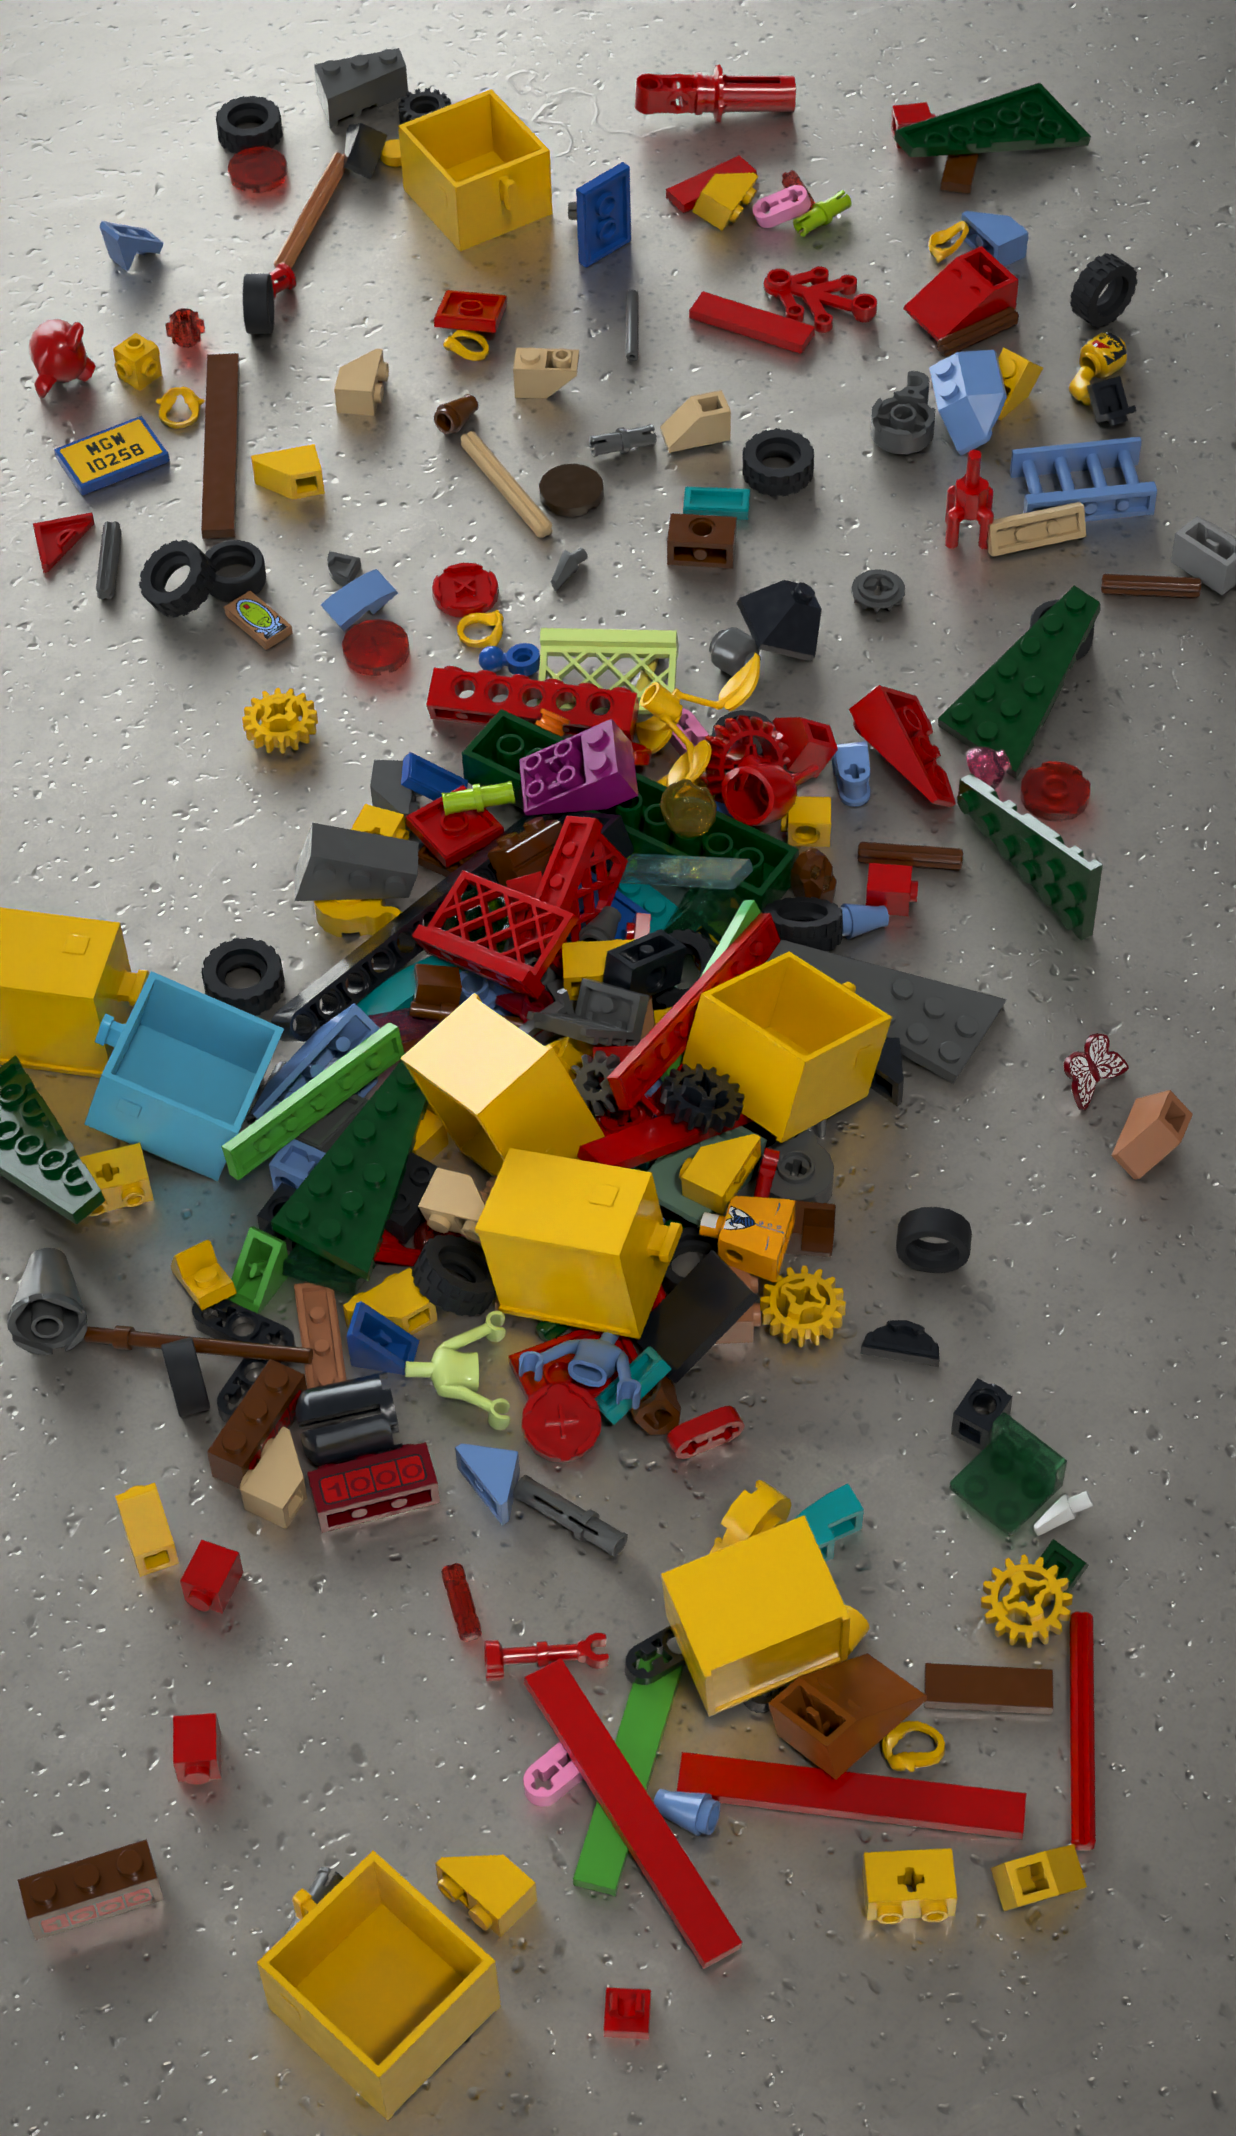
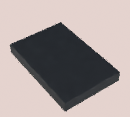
M711 1250L649 1314L641 1338L633 1339L643 1350L651 1346L672 1368L666 1376L677 1384L759 1297L717 1253Z

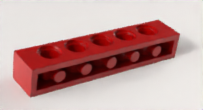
M446 666L444 669L434 667L426 703L431 719L486 726L501 709L535 725L536 720L542 718L540 710L544 708L570 720L569 725L566 724L563 727L564 736L569 737L612 719L630 741L634 739L639 712L637 693L627 688L602 689L590 683L570 685L558 679L538 681L531 680L529 677L520 674H514L511 677L499 676L488 670H480L477 673L467 672L456 666ZM470 690L474 692L468 698L459 697L464 691ZM498 695L508 696L502 702L492 701ZM532 699L541 700L537 706L529 707L526 705ZM566 703L575 705L569 711L560 710V707ZM604 707L609 709L604 715L594 714V711L598 708Z

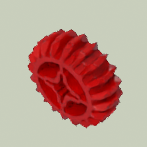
M739 715L737 720L733 718L725 719V727L722 725L714 726L715 737L705 736L706 741L711 745V758L705 769L706 772L699 779L703 783H708L705 791L710 795H715V801L724 803L722 797V781L725 777L724 770L731 771L737 768L735 765L740 764L746 756L756 754L763 763L776 764L782 768L783 765L791 762L788 757L782 755L789 747L787 744L780 742L783 735L779 731H773L774 726L772 723L763 722L760 717L752 716L749 719L746 715ZM753 736L759 741L764 756L758 755L756 744H753ZM739 777L735 782V791H738L741 781Z

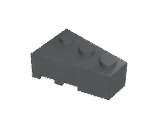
M399 48L385 49L381 52L355 55L350 58L328 60L324 63L314 64L317 95L330 128L337 126L338 120L351 115L353 118L362 115L361 110L375 104L379 108L402 98V96H406V93H408L406 64Z
M312 823L296 867L295 901L409 898L418 876V842Z

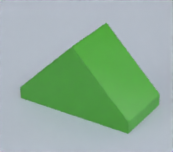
M254 1226L249 1227L231 1278L237 1294L227 1299L257 1314L261 1313L291 1274L286 1242Z

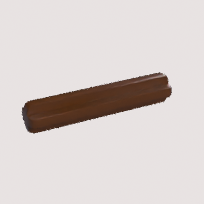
M1008 307L938 340V352L942 356L947 357L1018 323L1019 314L1015 311L1014 307Z
M1104 574L1101 579V591L1103 594L1198 598L1201 593V580L1194 577Z
M862 841L858 845L857 858L860 863L959 870L963 864V850L960 848Z

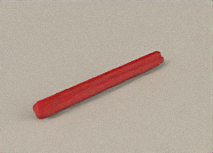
M1076 1611L1071 1614L1070 1619L1071 1844H1074L1077 1851H1091L1096 1843L1093 1616L1089 1612Z

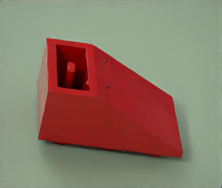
M980 246L956 257L904 305V310L938 342L939 339L1008 307L1016 309L1019 280L987 250Z

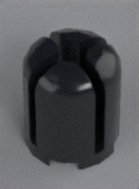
M387 1371L309 1388L300 1394L295 1408L296 1418L300 1429L315 1428L300 1434L304 1453L314 1465L340 1464L356 1460L364 1455L380 1454L403 1447L402 1443L394 1445L392 1434L399 1432L391 1388L383 1390L381 1380L388 1378Z

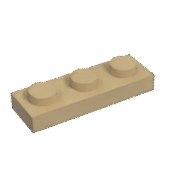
M1075 502L994 519V522L989 524L988 553L993 557L1086 537L1084 505L1081 502Z

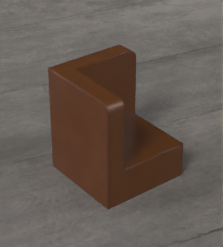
M415 964L416 990L413 1002L439 1006L441 1002L456 1004V1008H458L462 991L459 967Z
M795 1201V1225L786 1254L831 1257L833 1252L836 1205Z

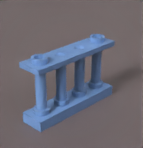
M1141 437L1012 450L1010 477H1025L1030 493L1025 495L1023 513L1081 502L1084 505L1085 522L1154 515L1157 497L1155 481L1140 483L1135 469V465L1139 464ZM1121 467L1126 484L1107 486L1103 469ZM1089 470L1094 488L1075 489L1070 472ZM1057 474L1062 491L1043 493L1038 475Z

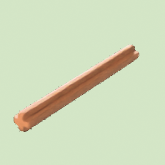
M337 152L332 156L273 263L275 269L282 262L292 269L346 170L344 167L345 153L340 154Z

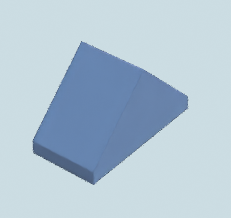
M463 1443L456 1446L458 1470L500 1524L503 1526L508 1523L514 1501L513 1492L520 1474L518 1451Z

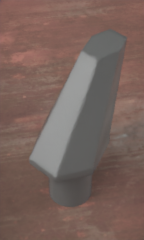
M579 548L572 553L567 550L563 551L551 580L552 587L556 592L577 572L578 564L588 559V555L583 548Z

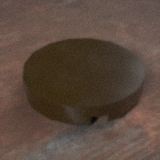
M575 463L559 465L550 469L542 476L539 483L540 501L543 505L545 504L549 507V511L556 515L566 517L582 516L588 513V509L593 506L597 508L604 497L602 478L597 471L585 465Z

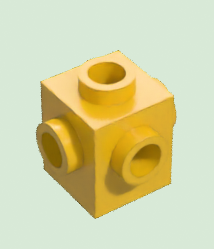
M134 333L113 348L118 378L138 391H141L162 376L159 358L160 351L153 341L147 340L138 333Z

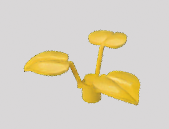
M756 652L725 684L719 693V701H711L689 695L677 688L671 693L658 682L652 683L644 691L640 699V705L654 716L636 723V732L640 744L646 746L654 754L667 744L672 736V732H674L686 746L687 752L677 759L668 775V787L673 791L679 792L694 782L706 769L711 758V745L709 742L702 740L694 747L693 743L678 728L677 723L681 718L683 708L680 704V699L718 710L724 706L728 711L735 710L751 696L758 683L760 657Z

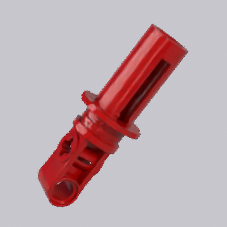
M716 65L713 75L704 76L702 72H695V75H655L646 73L638 76L636 79L634 106L638 112L648 115L655 113H694L695 115H702L703 112L713 113L716 123H721L722 115L725 112H794L796 103L795 76L723 75L721 65ZM677 82L680 83V89H677ZM676 99L679 101V106L676 105Z

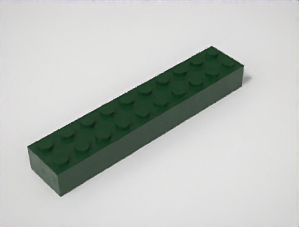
M501 709L462 752L464 779L468 780V783L471 785L480 784V787L512 781L515 804L513 805L524 810L519 759L564 740V738ZM636 773L638 796L609 809L581 811L621 815L634 848V852L630 856L634 858L639 866L708 899L714 895H720L723 899L735 901L738 909L744 900H754L762 912L768 903L771 904L775 900H780L791 887V870L799 856L798 848Z

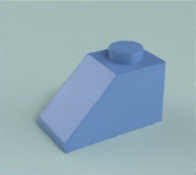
M973 211L962 213L961 221L966 222L969 227V232L964 242L972 249L982 246L1004 267L1026 257L1028 232L1013 218L1005 215Z

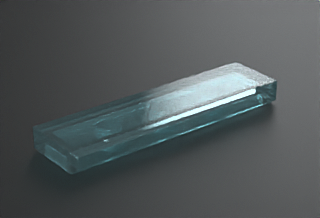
M634 853L627 859L628 863L620 883L735 889L753 871L750 859Z

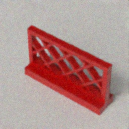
M566 816L534 896L535 899L571 912L578 918L571 930L572 942L579 941L581 923L586 921L587 925L601 912L603 907L611 906L628 860L601 833L603 825L597 818ZM607 859L613 862L609 876H607ZM593 865L596 867L597 881L592 883L591 866ZM598 890L599 901L595 908L593 892ZM583 897L585 913L580 915L578 898ZM529 908L525 920L534 917L532 908ZM556 918L544 923L545 935L556 931L562 920ZM536 927L519 934L521 945L538 938ZM562 946L549 965L559 977H563ZM541 948L532 951L538 957L542 954Z
M462 870L428 926L425 927L419 924L412 937L427 954L538 999L545 988L540 980L578 918L571 912ZM468 884L477 886L478 895L462 902L461 895ZM500 896L504 897L506 906L489 913L487 902ZM481 905L483 916L466 922L464 911ZM528 907L532 908L534 917L517 924L515 913ZM455 915L458 916L459 926L447 931L441 929L446 919ZM508 916L510 927L493 933L492 922ZM556 918L562 920L556 931L545 935L544 923ZM485 926L487 937L471 942L468 932ZM536 927L538 938L521 945L519 934ZM513 937L515 948L501 954L498 953L496 943ZM541 948L542 954L534 967L525 964L524 954Z

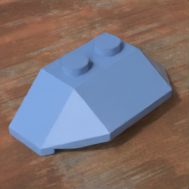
M995 350L957 352L930 366L929 370L938 411L960 456L989 442L993 433L991 429L997 422L1007 398Z
M353 1003L321 1026L265 1086L251 1114L258 1120L380 1028ZM378 1076L357 1091L355 1095L364 1098L378 1083Z

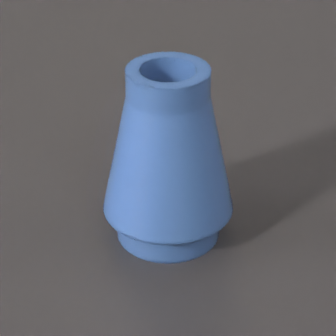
M846 903L841 905L843 913L842 937L845 936L846 939L854 938L881 927H887L889 924L888 910L884 905L868 906Z
M661 1788L654 1798L653 1803L662 1817L696 1836H700L702 1833L711 1835L715 1830L720 1815V1802L712 1799L711 1794L668 1791Z

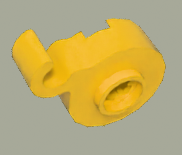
M385 898L313 901L318 924L325 932L336 937H342V933L351 934L359 932L360 936H373L402 913L398 908L385 906Z
M756 1481L755 1487L758 1489L752 1494L744 1490L728 1509L720 1523L727 1528L723 1539L721 1537L715 1538L710 1553L786 1523L791 1509L790 1498L765 1481Z

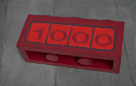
M426 1442L416 1445L405 1444L402 1448L364 1455L356 1460L337 1465L325 1464L316 1470L307 1472L321 1534L440 1504L438 1482Z

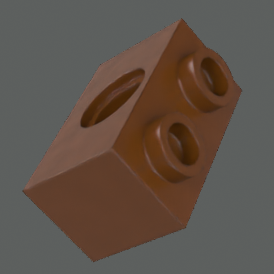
M671 513L667 537V565L733 569L737 517Z

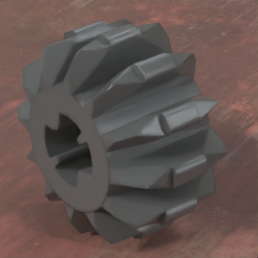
M596 1051L594 1058L587 1054L581 1055L583 1067L571 1066V1071L577 1074L576 1079H572L589 1110H593L594 1115L598 1117H603L606 1109L611 1113L618 1112V1105L607 1077L619 1065L620 1057L614 1054L607 1057L603 1051ZM603 1077L605 1080L600 1083L602 1089L600 1091L596 1090L595 1088L599 1085L598 1078Z

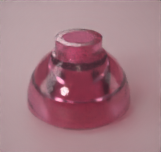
M983 746L967 750L966 760L970 772L993 789L998 788L1004 779L1006 770L1011 769V763L1006 752L1003 749L996 751Z

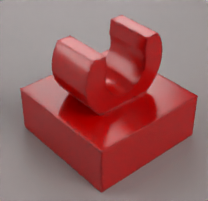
M606 1987L604 2038L649 2040L651 1989Z

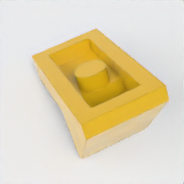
M209 1239L173 1257L170 1266L172 1273L201 1310L237 1294L233 1281L217 1262Z

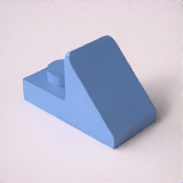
M101 221L99 226L110 258L126 271H129L136 253L146 255V252L160 254L164 244L145 228Z

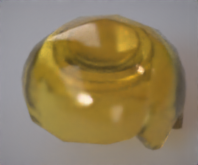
M683 779L670 784L663 792L660 805L663 819L666 825L676 834L686 837L700 836L707 832L715 822L717 805L707 787H700L693 784L689 779Z

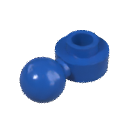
M530 643L516 644L507 653H504L497 646H487L480 652L478 660L483 670L495 673L500 671L503 666H508V670L513 675L530 676L539 670L540 652L535 645Z

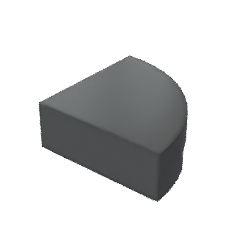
M329 551L327 558L329 574L337 584L344 587L355 579L361 568V559Z

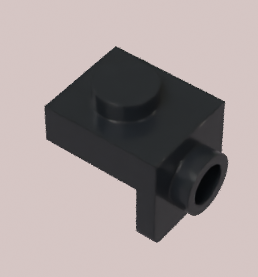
M1120 376L1087 385L1096 423L1108 420L1109 426L1128 421L1127 414L1137 412L1135 405L1128 407Z

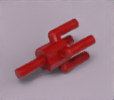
M978 450L968 452L966 474L962 478L957 479L956 484L950 486L947 490L945 545L951 549L958 546L960 522L964 519L978 520L980 525L978 546L981 549H988L989 524L994 522V513L992 511L994 492L989 486L988 480L980 477L981 452Z

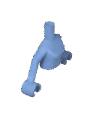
M603 1332L599 1339L568 1340L542 1353L527 1351L520 1355L519 1376L522 1377L527 1371H534L535 1381L542 1379L544 1364L567 1354H576L568 1364L569 1375L575 1381L592 1387L603 1386L607 1379L611 1378L618 1371L620 1381L617 1384L616 1404L619 1405L623 1399H632V1409H638L640 1406L641 1384L631 1377L628 1355L614 1345L620 1335Z

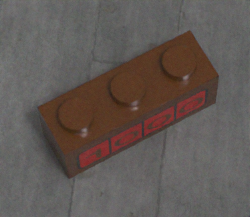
M272 1359L268 1361L207 1451L213 1477L240 1489L245 1473L250 1469L254 1470L260 1461L266 1442L270 1438L274 1439L282 1427L290 1429L296 1420L295 1408L300 1394L307 1389L305 1374Z
M147 1839L18 1879L26 1917L35 1941L164 1900Z

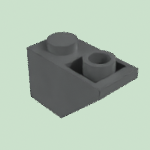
M374 760L370 783L372 806L404 814V819L405 816L420 809L419 802H416V796L422 797V795L401 785L403 761ZM405 820V828H406V830L409 831V837H411L412 831H411L410 828L406 825V820Z

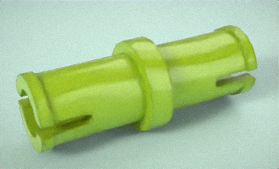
M840 190L826 201L815 203L810 211L794 219L793 225L796 232H800V236L804 237L820 225H828L832 222L833 217L852 206L851 198L848 194L845 195L844 190Z
M512 781L480 787V784H474L471 789L441 793L445 816L476 809L477 813L484 812V808L510 803L515 804Z

